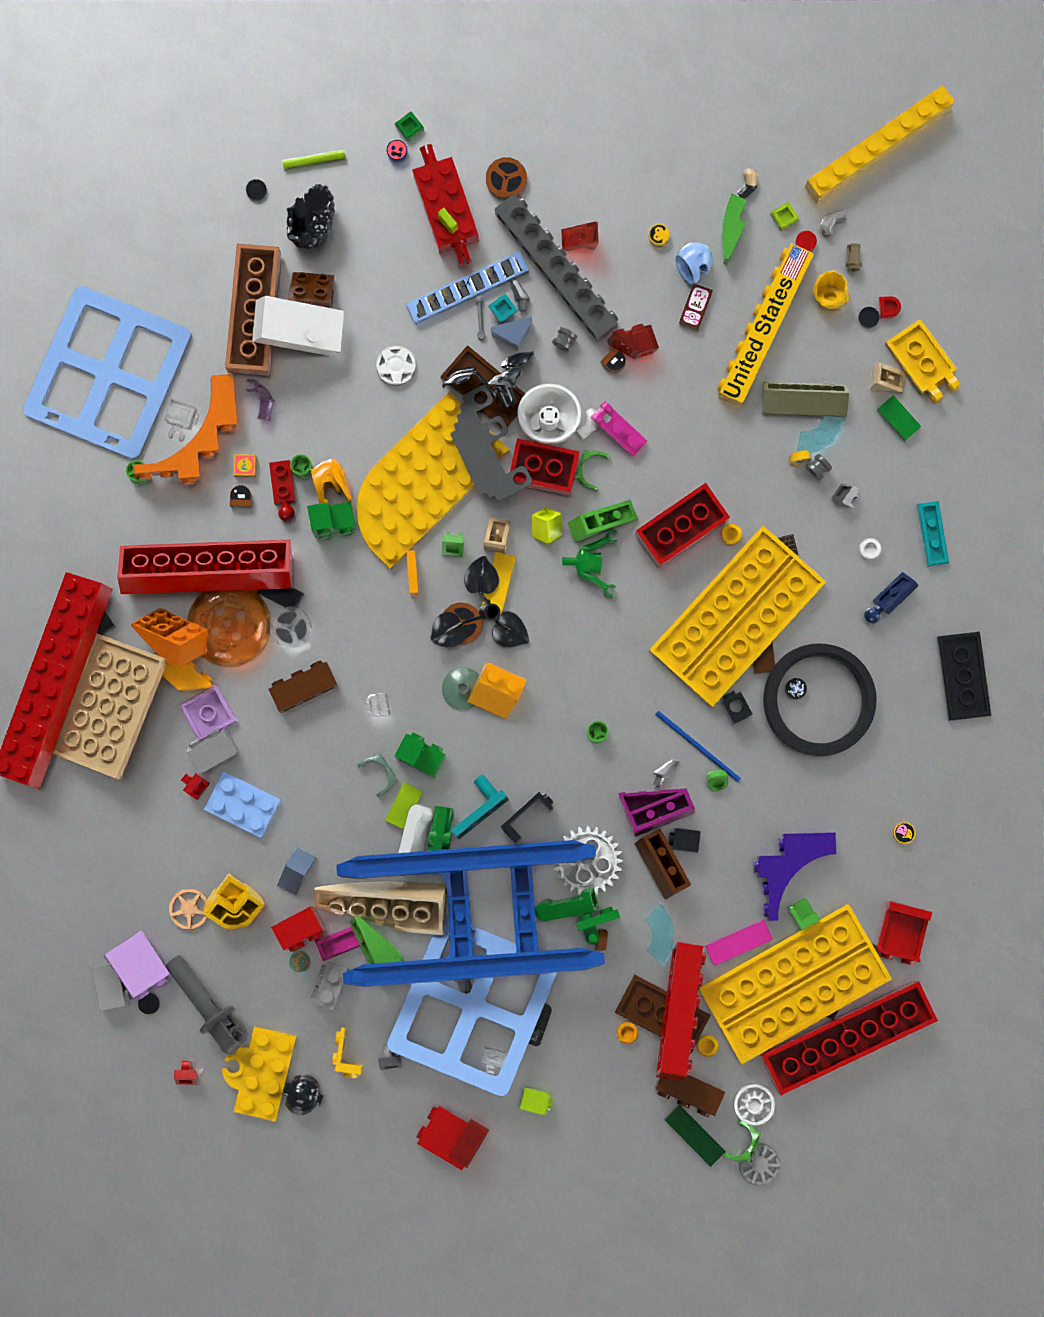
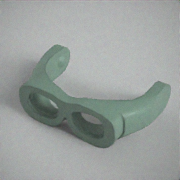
M381 754L369 757L357 765L360 768L368 762L376 761L386 768L389 777L388 784L385 789L376 794L377 797L389 791L394 782L398 780Z

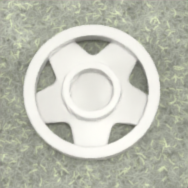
M391 346L384 349L378 356L376 369L379 377L384 382L397 386L407 383L413 377L416 363L409 350L401 346ZM399 350L397 354H394L391 351ZM408 356L410 357L412 364L406 361ZM383 357L385 363L380 366V361ZM403 374H409L408 377L402 380ZM383 375H390L392 381L385 378Z

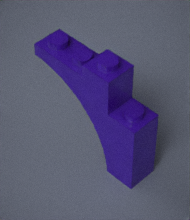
M836 832L782 834V838L778 839V849L782 851V855L757 856V861H753L754 874H757L758 878H766V882H763V895H767V904H763L764 917L768 918V921H778L779 906L784 890L792 877L802 867L817 858L836 854Z

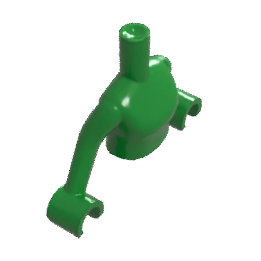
M610 530L604 538L581 547L576 558L562 557V565L575 566L578 576L602 588L607 598L616 596L608 593V588H616V586L613 584L607 585L595 576L590 575H600L602 554L601 552L593 553L589 551L606 543L613 544L618 540L610 538V533H618L616 530Z

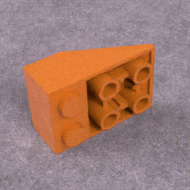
M156 609L131 623V627L158 656L165 658L166 662L178 668L208 652V629L185 620L181 616L174 615L165 609Z

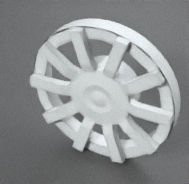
M758 1084L744 1086L738 1091L734 1099V1110L737 1116L749 1125H761L767 1122L775 1109V1101L771 1092ZM753 1088V1096L749 1095L747 1089ZM756 1088L763 1090L759 1096H756ZM742 1092L747 1096V1100L740 1098ZM767 1093L769 1099L761 1100L762 1096ZM738 1100L744 1102L745 1105L738 1107ZM771 1102V1109L764 1107L763 1104ZM747 1109L746 1113L741 1116L739 1110ZM762 1109L769 1112L766 1117L761 1113ZM749 1113H752V1121L745 1119ZM758 1113L762 1120L755 1121V1114Z

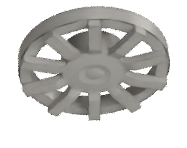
M758 1143L757 1147L754 1148L755 1156L752 1157L751 1162H739V1169L742 1176L748 1182L755 1185H764L775 1179L780 1169V1161L777 1153L770 1146ZM748 1146V1147L742 1152V1154H744V1153L749 1149L750 1146ZM757 1147L764 1148L761 1155L758 1154ZM768 1149L772 1152V1155L765 1158L764 1156ZM775 1157L776 1164L768 1163L770 1159ZM743 1165L751 1166V1168L744 1172ZM776 1167L774 1174L767 1168ZM754 1171L753 1179H750L747 1175ZM765 1171H766L769 1175H771V1177H770L769 1179H767V1180L765 1179V1176H764V1172H765ZM758 1173L761 1174L762 1181H756Z

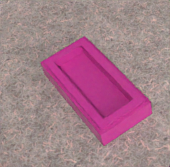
M352 927L315 941L322 961L360 947Z

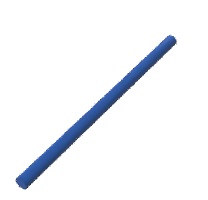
M658 710L655 714L734 780L739 782L741 778Z

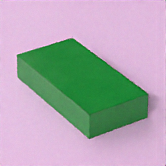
M894 395L877 409L879 414L904 442L921 428V425Z

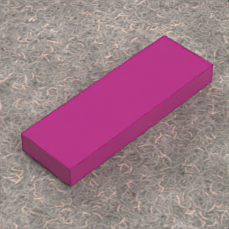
M762 920L712 942L705 947L715 966L773 940L765 920Z

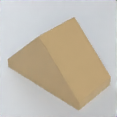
M880 362L876 363L872 369L870 390L903 393L905 372Z
M496 518L489 519L484 540V550L505 554L511 521Z

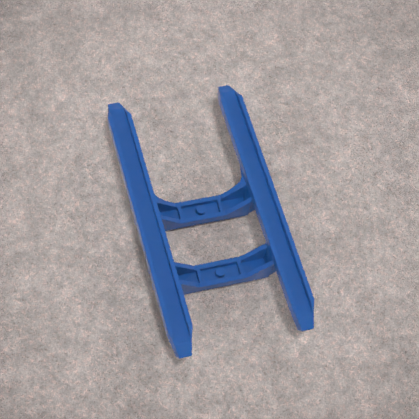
M575 840L367 855L356 856L336 865L337 876L342 878L366 879L419 874L441 875L447 887L451 943L450 953L446 958L363 964L355 969L344 972L343 984L359 987L474 980L584 971L604 965V953L584 948L538 951L532 866L576 863L592 859L596 856L595 845ZM510 868L516 953L473 956L467 871Z

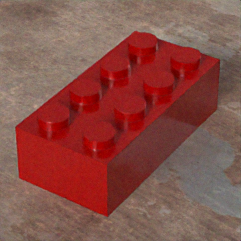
M704 483L637 529L635 535L657 567L661 568L728 522L730 516L707 483Z

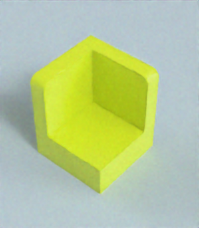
M547 507L532 514L533 538L549 544L561 537L562 514Z

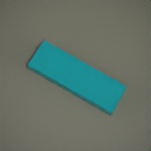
M939 501L917 504L927 567L948 564L949 559Z

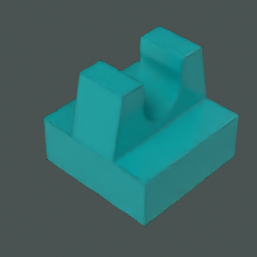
M506 293L488 305V308L500 324L518 312V309Z

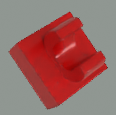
M196 773L193 777L185 774L181 779L186 784L183 791L198 800L210 784Z
M182 1061L181 1070H174L176 1085H198V1075L196 1070H192L191 1061Z

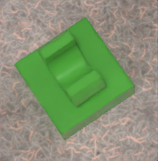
M447 531L446 535H443L442 555L463 557L464 537H462V533L459 532L458 536H451L450 531Z

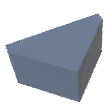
M532 317L491 327V334L494 338L518 350L532 327Z
M297 847L285 865L277 886L297 895L316 857Z

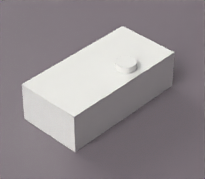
M263 296L256 300L252 342L326 356L340 353L344 311Z

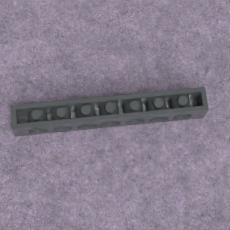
M514 193L495 208V215L597 343L617 329L618 317L612 310L608 311L606 309L604 299L599 294H594L589 280L579 275L578 272L580 270L573 261L569 262L565 257L567 255L560 245H555L552 241L554 238L549 230H543L539 225L541 221L535 213L531 214L527 210L528 205L522 197L518 198ZM516 215H522L525 219L522 222H516L513 218ZM529 231H535L538 235L531 239L526 234ZM542 247H548L551 251L549 254L543 255L539 250ZM555 263H560L563 265V269L555 271L552 266ZM568 279H573L577 284L574 287H568L565 282ZM585 295L589 298V301L583 304L578 301V298ZM596 311L600 312L602 318L595 320L591 317V314Z

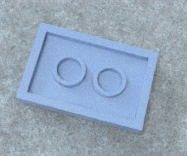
M223 771L204 810L262 838L281 800Z

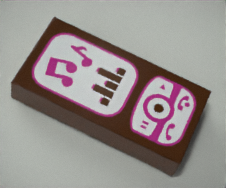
M693 284L679 324L699 330L713 290Z

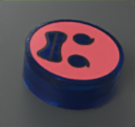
M401 140L391 141L386 149L387 156L394 162L403 161L408 154L407 146Z

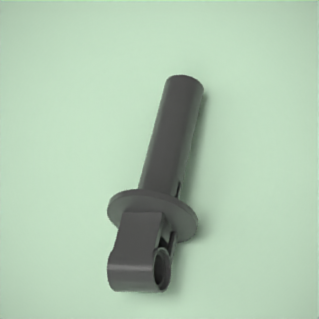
M181 955L174 957L165 967L205 1019L206 1023L200 1028L201 1034L209 1032L224 1053L228 1055L235 1054L247 1040L245 1031L241 1029L231 1015L235 1008L232 1005L224 1009L220 1008Z

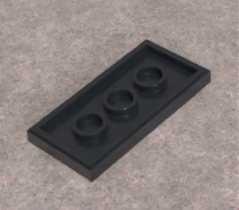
M980 631L937 636L948 721L992 716Z

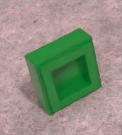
M411 111L395 123L396 128L407 142L424 130L423 125Z

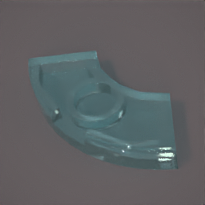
M824 416L822 423L817 428L811 431L800 432L796 452L806 450L810 453H815L828 447L840 434L845 418Z
M659 904L646 919L652 932L651 944L647 951L663 965L672 951L674 931L667 911Z

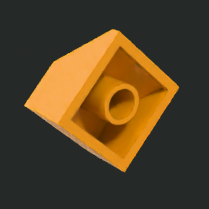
M489 662L484 663L467 702L503 719H507L518 701L527 680Z

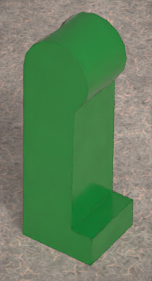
M594 887L585 888L581 896L556 901L544 899L537 905L535 914L541 921H550L593 913L599 908Z

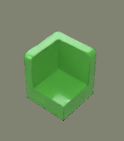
M806 898L787 907L799 930H803L821 920L817 912L813 911Z

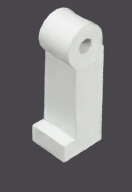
M418 804L410 808L399 853L424 851L429 824L433 819L431 808Z

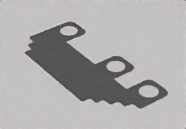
M482 385L463 395L464 403L459 406L461 413L457 414L458 422L454 424L455 431L451 433V436L479 495L487 493L488 497L495 496L497 501H501L531 485L532 479L527 468L524 466H520L505 474L491 443L508 433L502 417L496 416L482 424L476 413L492 404L493 398L489 389ZM479 391L487 394V401L484 404H477L474 400L475 394ZM494 422H499L502 425V431L498 435H492L489 432V427ZM518 472H523L526 475V482L523 485H516L513 482V477Z

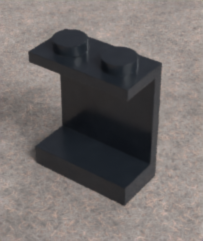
M538 792L501 826V829L514 844L519 842L522 837L511 825L538 800L549 812L553 811V800L546 793L542 795Z

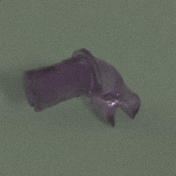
M253 378L246 380L249 383H254L255 386L253 389L246 390L251 394H258L260 396L258 398L260 406L257 419L271 421L272 405L275 402L272 395L259 381Z

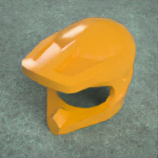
M332 458L323 461L311 469L319 504L329 503L324 497L327 488H333L337 494L341 492L347 502H352L345 471L337 460Z

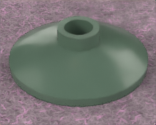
M465 667L450 671L442 683V694L445 701L453 708L459 710L475 707V705L467 701L479 674ZM461 684H465L467 686V690L461 692L459 690V686Z

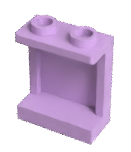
M142 930L104 955L105 960L108 964L110 963L129 992L132 1000L136 997L138 1000L149 994L148 989L154 985L158 988L168 981L166 977L170 973Z

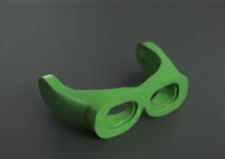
M585 450L574 479L578 480L585 487L597 491L598 487L585 481L582 473L583 463L589 457L595 455L607 459L610 458V455L601 451Z
M739 1120L737 1124L748 1128L751 1132V1146L740 1156L736 1157L724 1153L723 1157L734 1162L750 1163L754 1155V1148L757 1147L761 1139V1133L757 1132L751 1125Z

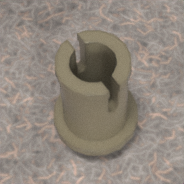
M852 243L847 245L848 262L845 263V266L848 267V271H859L862 266V262H860V244Z

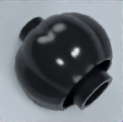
M299 1074L294 1076L292 1082L287 1081L282 1097L286 1098L285 1105L287 1109L296 1115H306L316 1106L320 1107L324 1094L320 1093L318 1081L308 1074Z

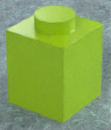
M525 1087L520 1109L545 1115L546 1111H551L553 1099L550 1098L549 1092Z

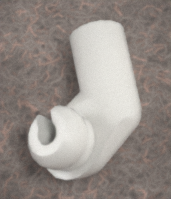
M589 409L586 412V425L577 430L581 440L598 429V425L590 418L594 412L597 413L594 409Z

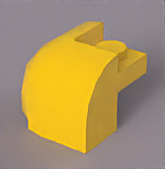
M228 874L218 888H215L208 897L203 912L205 916L225 929H238L248 926L265 906L263 898L246 883L243 884L234 876Z

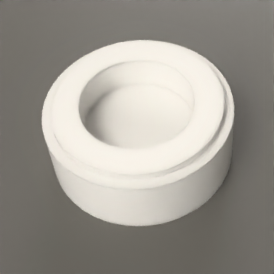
M873 538L865 539L859 546V553L866 560H874L881 552L880 543Z

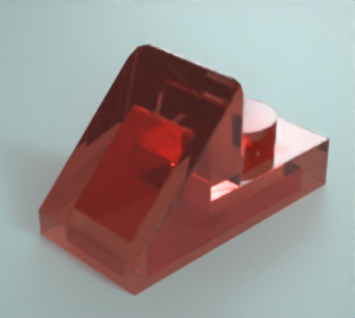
M594 221L561 229L562 248L565 251L579 248L595 250L599 243L598 222Z

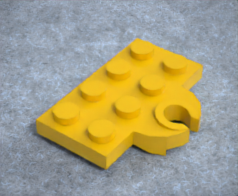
M254 1026L249 1047H240L235 1054L225 1057V1061L236 1060L240 1065L237 1072H230L227 1068H222L225 1081L232 1088L238 1090L233 1112L276 1122L296 1040L295 1035Z

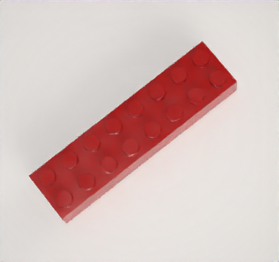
M291 540L120 545L117 574L120 593L148 594L292 588L293 555Z
M913 981L760 1054L778 1094L783 1095L937 1022L938 1019L920 982Z

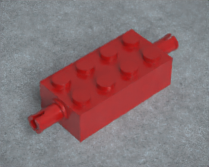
M427 144L428 153L424 145L420 147V151L425 165L412 169V173L438 252L441 254L454 249L459 266L464 265L463 257L467 265L472 260L466 245L478 242L479 235L453 158L449 157L437 161L432 144ZM443 208L446 209L457 223L458 230L453 234L446 229L438 218V212Z

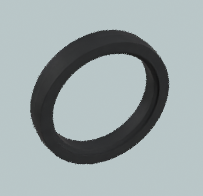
M822 643L804 645L784 655L771 670L763 694L765 716L774 734L788 747L811 756L835 755L855 745L869 729L875 715L877 702L873 679L861 660L841 647ZM827 657L834 659L846 666L853 673L859 684L862 695V707L859 718L853 728L836 741L829 743L806 741L790 731L780 716L777 703L780 682L794 664L805 658Z

